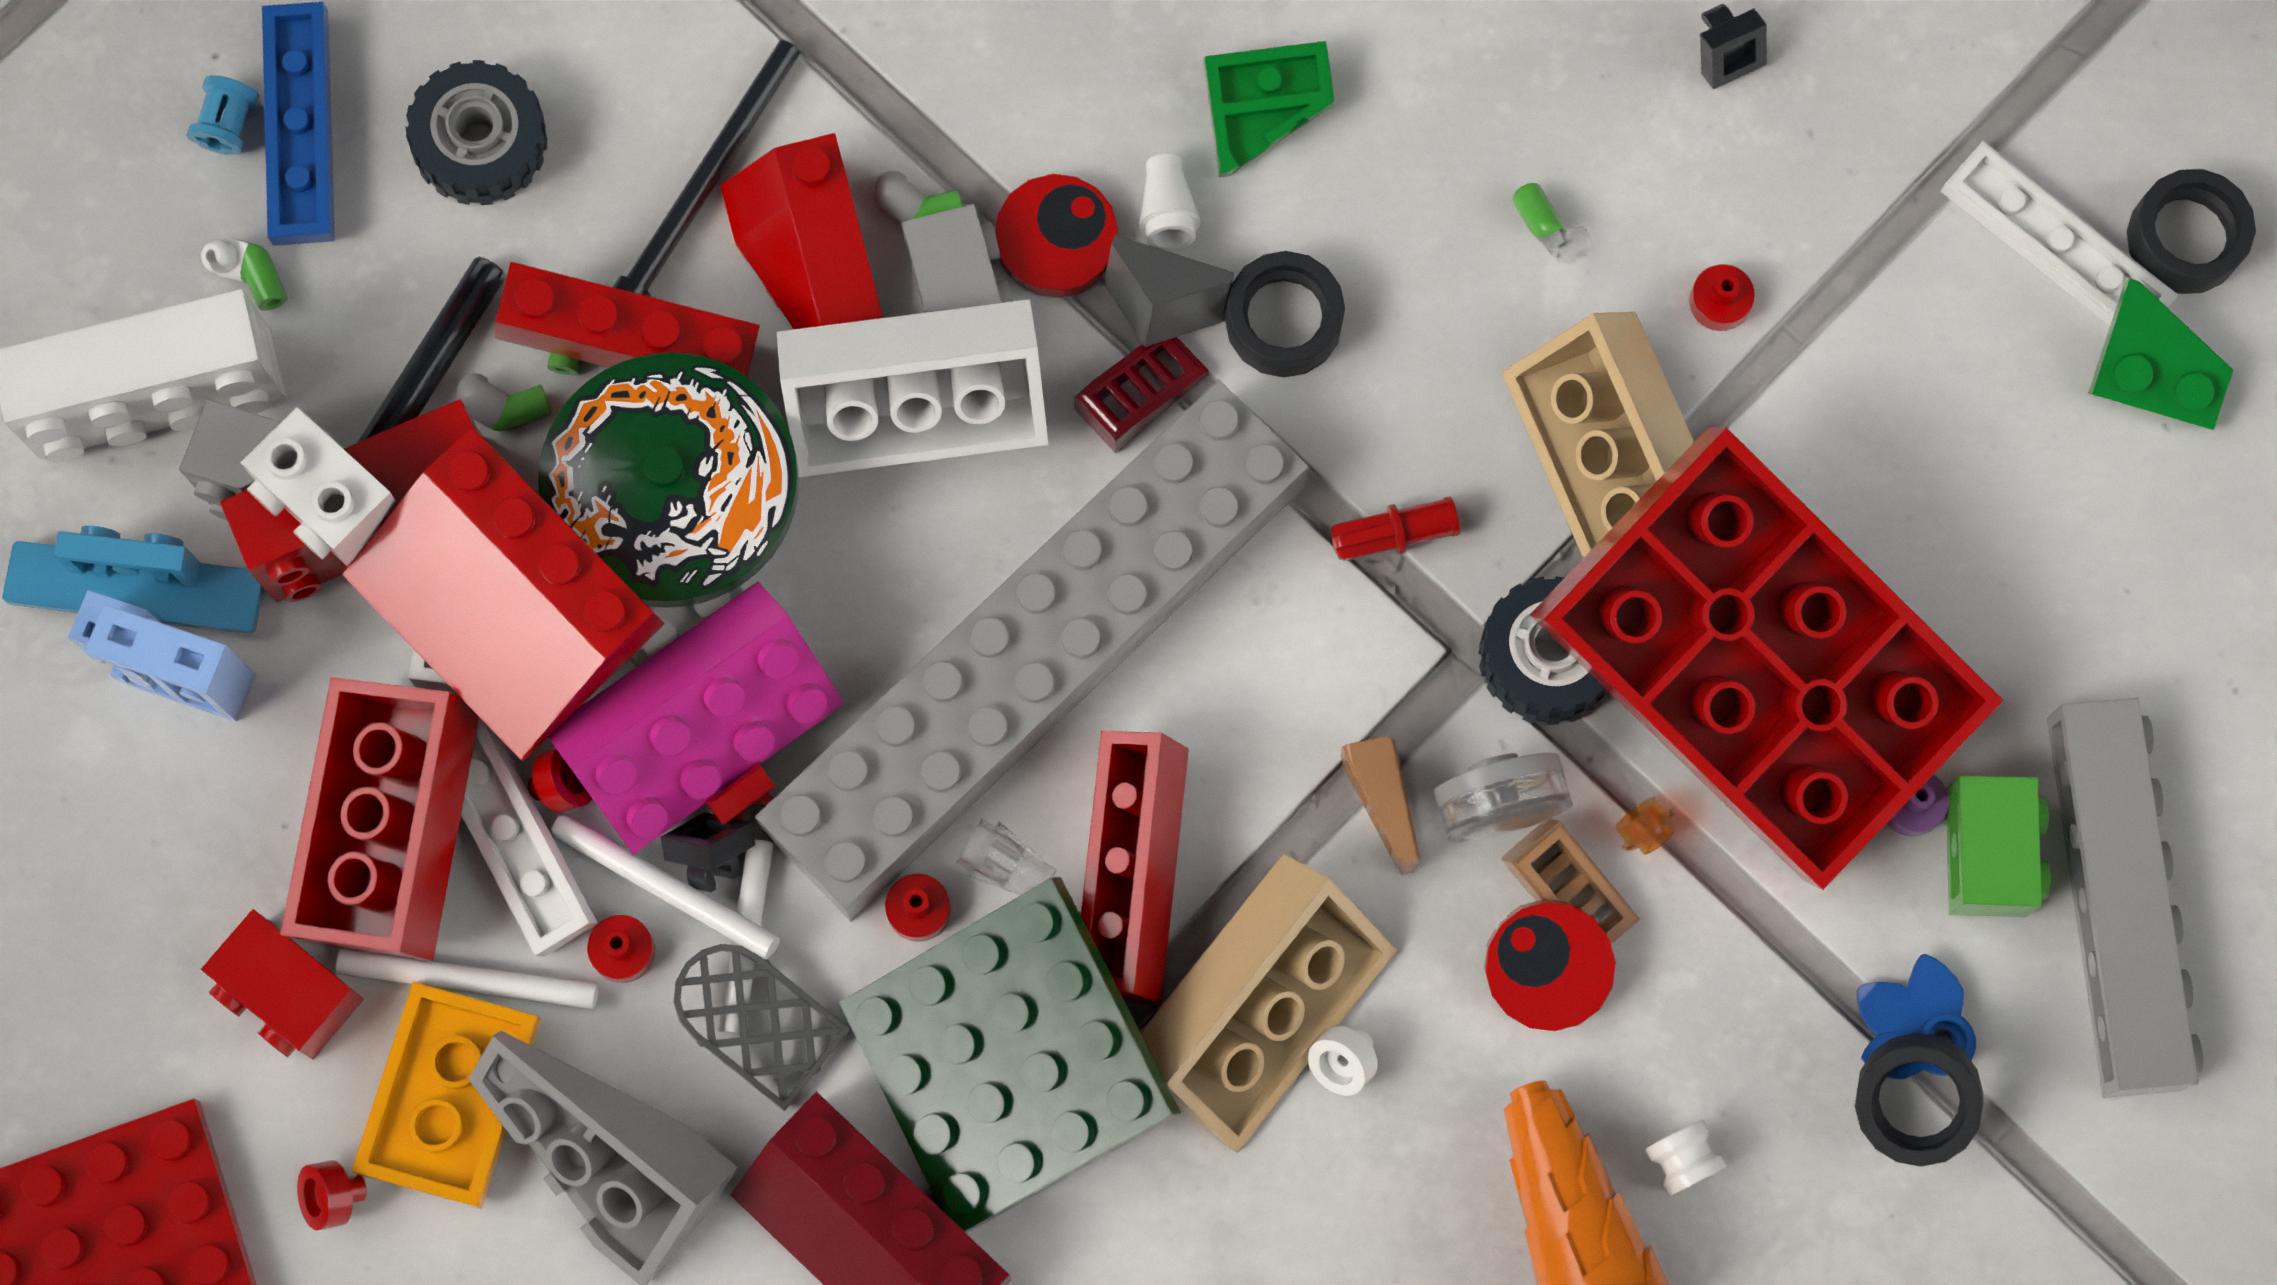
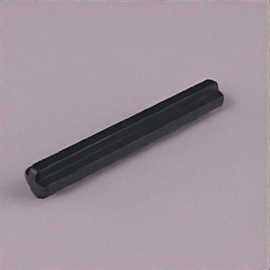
M480 256L473 259L358 442L419 416L504 282L505 274L497 264Z

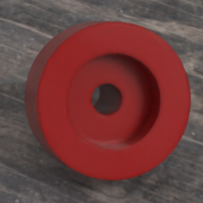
M1727 264L1711 266L1700 273L1691 289L1689 296L1690 310L1695 319L1708 329L1715 331L1734 329L1745 321L1754 304V286L1748 275L1735 266Z
M556 748L544 751L537 756L533 764L532 777L528 780V791L533 799L542 801L547 808L557 813L568 812L591 802V796Z
M910 874L896 881L888 891L885 900V912L890 926L899 936L909 941L922 942L938 936L945 929L951 915V904L946 889L938 880L925 874ZM914 902H922L921 906L917 908L912 907Z
M614 915L605 918L594 927L588 939L587 953L592 966L601 976L612 982L628 983L639 979L649 970L655 957V943L651 933L639 920L627 915ZM618 943H623L619 949H615Z
M335 1160L305 1165L301 1169L297 1181L298 1203L304 1220L309 1227L316 1231L345 1225L351 1217L353 1203L366 1199L367 1187L361 1175L348 1177L342 1165Z

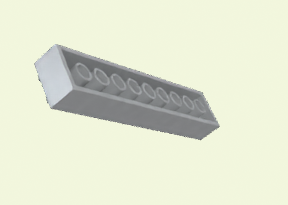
M1218 380L755 816L762 832L851 922L1306 487L1309 466L1224 383Z

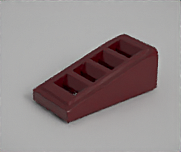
M1178 337L1144 347L1142 344L1074 396V409L1116 454L1209 374V370ZM1165 349L1186 372L1175 378L1156 357L1162 350ZM1147 365L1166 387L1157 392L1138 371ZM1127 380L1147 400L1140 406L1121 387ZM1110 395L1128 413L1121 420L1103 402Z

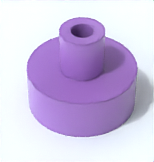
M1933 774L1893 816L1887 825L1895 832L1910 837L1922 836L1932 831L1943 821L1949 808L1948 792L1942 781Z

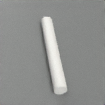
M755 840L756 845L746 850L737 913L761 926L773 843ZM732 940V945H740ZM731 953L727 973H733ZM740 954L741 972L754 971L755 961ZM753 979L742 980L745 1004H749ZM734 981L726 982L722 1007L737 1005ZM738 1013L721 1015L718 1032L740 1036Z

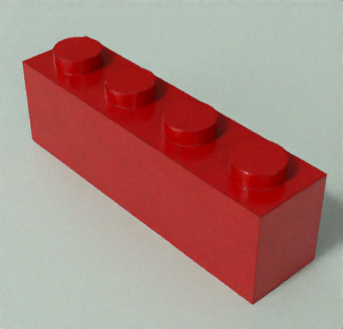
M510 261L495 320L494 339L605 367H611L635 357L654 353H688L720 361L748 377L760 325Z
M1101 730L1081 917L1124 1001L1162 1004L1189 748L1160 732Z

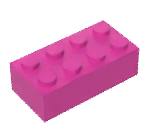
M757 581L580 706L548 738L634 855L703 806L708 798L715 793L718 794L745 774L750 767L757 762L759 764L763 763L845 703L789 615L761 583Z

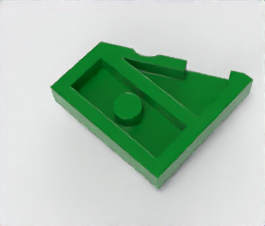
M1326 41L1204 56L1203 64L1219 177L1230 176L1331 108L1335 102Z
M2126 278L2088 393L2214 430L2234 370L2141 282Z

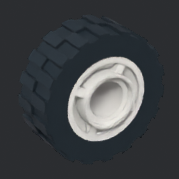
M1544 576L1533 578L1528 584L1521 585L1519 583L1511 588L1509 594L1504 599L1501 597L1494 605L1490 617L1488 616L1479 644L1478 654H1481L1479 668L1481 676H1485L1488 682V691L1493 698L1496 696L1503 703L1502 707L1509 713L1515 712L1523 716L1522 720L1531 723L1542 721L1546 722V725H1558L1560 721L1569 720L1573 722L1581 719L1588 710L1591 712L1601 704L1604 696L1609 693L1566 650L1567 657L1561 661L1546 660L1536 650L1535 644L1540 641H1557L1530 614L1565 577L1556 576L1555 579H1544Z

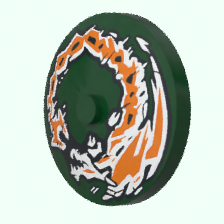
M672 352L654 353L635 357L605 369L587 381L569 398L553 421L543 444L539 462L538 488L539 495L648 606L683 607L703 603L733 591L752 578L773 557L782 544L795 514L799 492V468L795 447L780 411L770 397L750 378L733 367L704 356Z

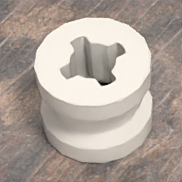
M1704 1120L1691 1124L1645 1149L1650 1161L1660 1164L1666 1178L1663 1186L1669 1197L1728 1167L1723 1156L1714 1153L1707 1142L1709 1129Z

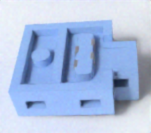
M87 590L68 636L91 659L104 664L105 662L114 664L110 675L118 682L236 722L255 678V674L225 644L162 624L146 609Z

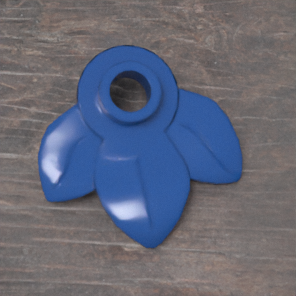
M1927 954L1920 955L1912 968L1907 986L1899 983L1872 982L1858 987L1856 993L1860 1016L1868 1029L1877 1036L1870 1041L1861 1055V1060L1864 1063L1875 1049L1893 1037L1912 1033L1933 1035L1935 1032L1946 1034L1950 1038L1951 1043L1961 1048L1970 1060L1973 1059L1976 1051V1037L1969 1022L1961 1016L1964 1001L1963 988L1954 974L1936 958ZM1913 1062L1899 1066L1890 1072L1887 1078L1906 1079L1923 1070L1939 1076H1947L1948 1074L1933 1064Z

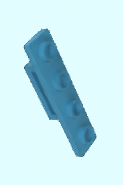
M82 526L80 534L58 531L56 545L16 541L12 545L2 594L3 600L9 605L78 613L87 590L146 609L162 624L252 634L256 631L264 589L246 568L200 563L183 546V541L179 538L165 534L147 533L144 535L143 541L120 539L121 534L109 528Z

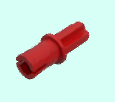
M1451 496L1444 497L1443 500L1397 509L1395 504L1387 506V512L1337 523L1331 528L1333 548L1338 559L1343 561L1396 549L1398 554L1406 553V546L1446 536L1460 535L1458 514Z

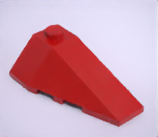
M835 133L775 147L720 185L736 247L765 286L768 295L776 307L781 310L793 330L883 318Z

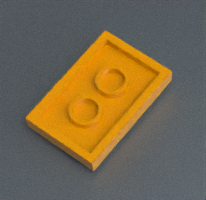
M413 981L351 1172L482 1209L507 1130L469 1081V1077L496 1033L501 1030L533 1046L542 1019L533 1014Z

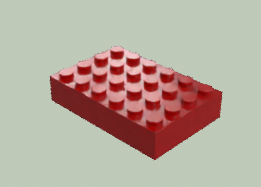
M1708 427L1530 614L1544 630L1803 881L1821 890H1824L2004 701L1727 427Z

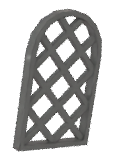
M719 944L702 949L685 963L675 981L673 1003L680 1024L696 1040L700 1047L706 1048L782 1111L789 1107L813 1075L819 1073L821 1065L850 1030L842 1021L772 966L769 960H765L740 945ZM717 952H731L733 973L709 975L707 956ZM740 954L755 961L764 970L741 972ZM700 960L701 976L685 978L689 969ZM766 978L769 1002L745 1004L742 980ZM775 978L799 998L777 1001ZM734 981L737 1005L712 1008L710 983ZM702 984L704 1009L684 1011L681 1004L682 986ZM802 1006L804 1030L780 1033L778 1009ZM810 1007L835 1027L812 1029ZM770 1010L772 1034L748 1036L746 1012ZM738 1013L740 1037L716 1040L713 1016ZM705 1017L707 1039L696 1031L687 1018ZM837 1035L816 1060L813 1037ZM805 1038L808 1063L784 1065L781 1041ZM773 1042L776 1066L751 1069L749 1044ZM741 1045L743 1068L718 1048ZM808 1071L787 1097L785 1073ZM776 1074L779 1097L754 1077Z

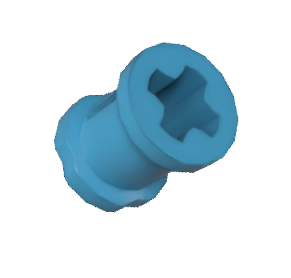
M217 75L206 76L202 85L206 96L197 123L190 124L186 136L190 141L204 149L224 155H238L243 147V141L239 138L247 110L248 108L255 107L259 95L253 88L240 81Z

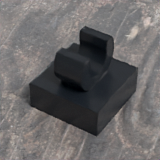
M1722 3L1701 13L1702 20L1709 28L1700 33L1701 74L1713 90L1767 65V24L1754 8L1734 17L1730 9Z
M706 812L660 837L664 860L688 865L687 880L689 885L697 890L707 892L716 890L714 875L731 879L738 877L740 864L737 856L756 845L752 821L732 818L723 825L714 814Z

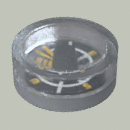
M1509 753L1487 758L1469 766L1468 772L1445 781L1434 790L1447 839L1450 842L1474 841L1514 833L1557 816L1573 805L1561 761L1556 753H1537L1518 757L1517 753Z

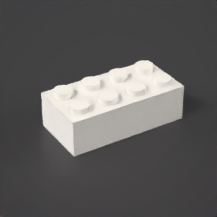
M243 289L0 349V406L3 421L40 460L45 458L53 462L72 460L83 455L85 448L105 443L112 446L136 444L146 438V433L169 427L176 431L195 429L206 399L255 414L268 409L270 402L286 399L271 329Z
M1030 299L777 332L780 382L789 432L796 451L799 477L1049 445L1038 346Z

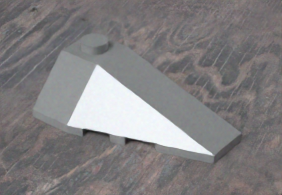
M501 1030L492 1037L469 1077V1081L516 1143L529 1144L550 1173L543 1180L555 1196L565 1192L587 1222L580 1229L591 1244L639 1285H648L712 1209L738 1169L733 1162L688 1125Z

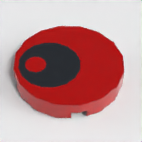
M1049 174L1029 179L1011 192L997 214L995 228L1000 263L1011 277L1012 275L1016 281L1023 284V288L1036 295L1058 298L1084 292L1097 283V279L1107 269L1111 244L1115 235H1118V225L1112 205L1099 189L1076 176Z
M1549 899L1520 905L1508 914L1507 918L1500 922L1497 929L1495 928L1487 942L1484 963L1491 995L1506 1015L1528 1028L1547 1031H1559L1580 1025L1599 1011L1613 988L1616 967L1610 938L1595 918L1571 902Z

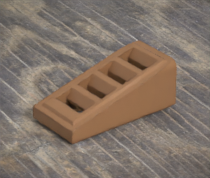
M1391 736L1344 745L1340 756L1343 762L1342 765L1393 863L1399 869L1401 875L1414 873L1420 860V854L1395 739H1392Z
M1550 818L1544 820L1501 858L1510 872L1536 901L1549 899L1569 902L1589 884L1595 892L1578 907L1585 910L1586 913L1593 915L1604 904L1608 905L1613 912L1599 924L1609 936L1611 944L1640 920L1560 820ZM1554 845L1559 852L1535 871L1530 864ZM1571 864L1577 872L1552 892L1547 884Z

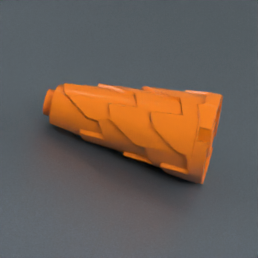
M1547 1081L1532 1082L1513 1090L1510 1093L1512 1103L1504 1108L1514 1156L1509 1159L1527 1224L1524 1232L1532 1259L1536 1285H1670L1652 1246H1645L1620 1191L1615 1193L1590 1134H1583L1562 1090L1549 1089Z

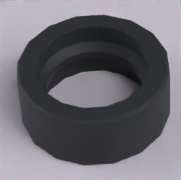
M2204 169L2177 170L2157 180L2132 211L2126 232L2129 254L2132 259L2175 293L2193 294L2204 293L2223 284L2250 253L2256 234L2254 211L2240 188L2223 175ZM2174 200H2190L2204 205L2218 217L2225 229L2226 243L2224 250L2216 259L2203 264H2193L2178 259L2164 248L2156 234L2155 222L2161 209Z
M1290 251L1264 254L1244 266L1231 284L1225 315L1229 342L1241 360L1260 373L1283 378L1307 374L1326 362L1339 343L1345 313L1342 289L1328 267L1309 255ZM1286 281L1300 284L1313 292L1320 303L1322 318L1320 328L1312 339L1301 346L1289 348L1269 345L1259 339L1250 327L1248 317L1250 301L1259 289L1267 284Z
M1912 1033L1893 1037L1871 1053L1860 1070L1855 1110L1861 1131L1877 1151L1897 1163L1923 1167L1946 1162L1967 1148L1980 1128L1984 1093L1978 1069L1961 1048L1940 1036ZM1913 1062L1933 1064L1945 1071L1956 1084L1960 1099L1958 1112L1950 1125L1939 1133L1924 1137L1907 1135L1894 1128L1883 1115L1879 1101L1881 1085L1890 1072L1903 1064Z

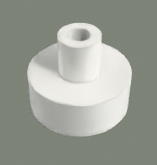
M1344 1026L1331 1027L1322 1034L1308 1052V1064L1316 1080L1327 1090L1342 1096L1357 1094L1371 1080L1378 1068L1377 1056L1373 1049V1040L1366 1031L1361 1029L1353 1030Z

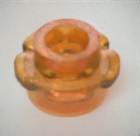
M1653 796L1639 803L1626 813L1615 825V830L1624 840L1623 850L1629 852L1639 848L1643 855H1647L1662 846L1674 834V830L1669 825L1675 817L1673 808L1665 809L1658 799Z

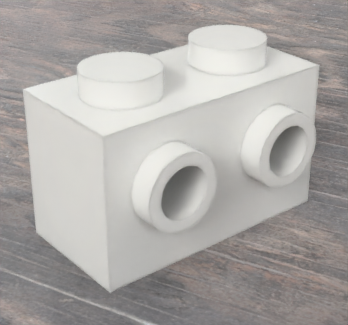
M298 407L240 462L255 480L247 490L268 511L277 516L285 508L301 523L293 532L310 550L321 559L331 551L346 566L356 558L398 505L390 491Z

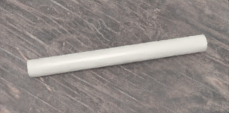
M565 813L561 814L551 828V835L765 960H768L776 951L780 937L638 855H633L631 851Z
M343 948L340 949L336 962V973L340 975L412 984L414 981L441 989L593 1010L596 1007L599 986L596 983Z

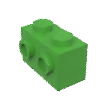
M1958 776L1946 788L1949 796V808L1946 814L1949 915L2027 917L2042 907V899L2046 900L2048 898L2051 886L2048 861L2040 860V835L2044 836L2047 832L2049 808L2046 797H2038V778Z

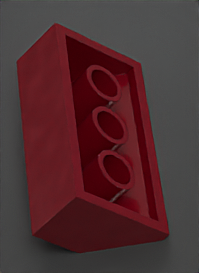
M817 1091L768 1141L730 1194L735 1201L823 1285H1008L1012 1281L1009 1273Z

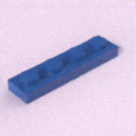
M324 2L262 6L267 237L273 246L335 241L328 10Z

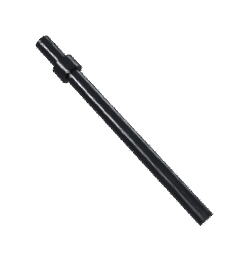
M779 40L627 277L620 275L613 288L651 297L648 291L649 287L799 57L800 51L797 47L786 40Z

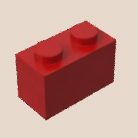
M252 909L200 969L216 982L208 993L238 1017L246 1009L255 1014L265 1023L258 1034L287 1058L297 1049L313 1060L363 1002L364 998L290 937L280 935L281 930L259 912Z

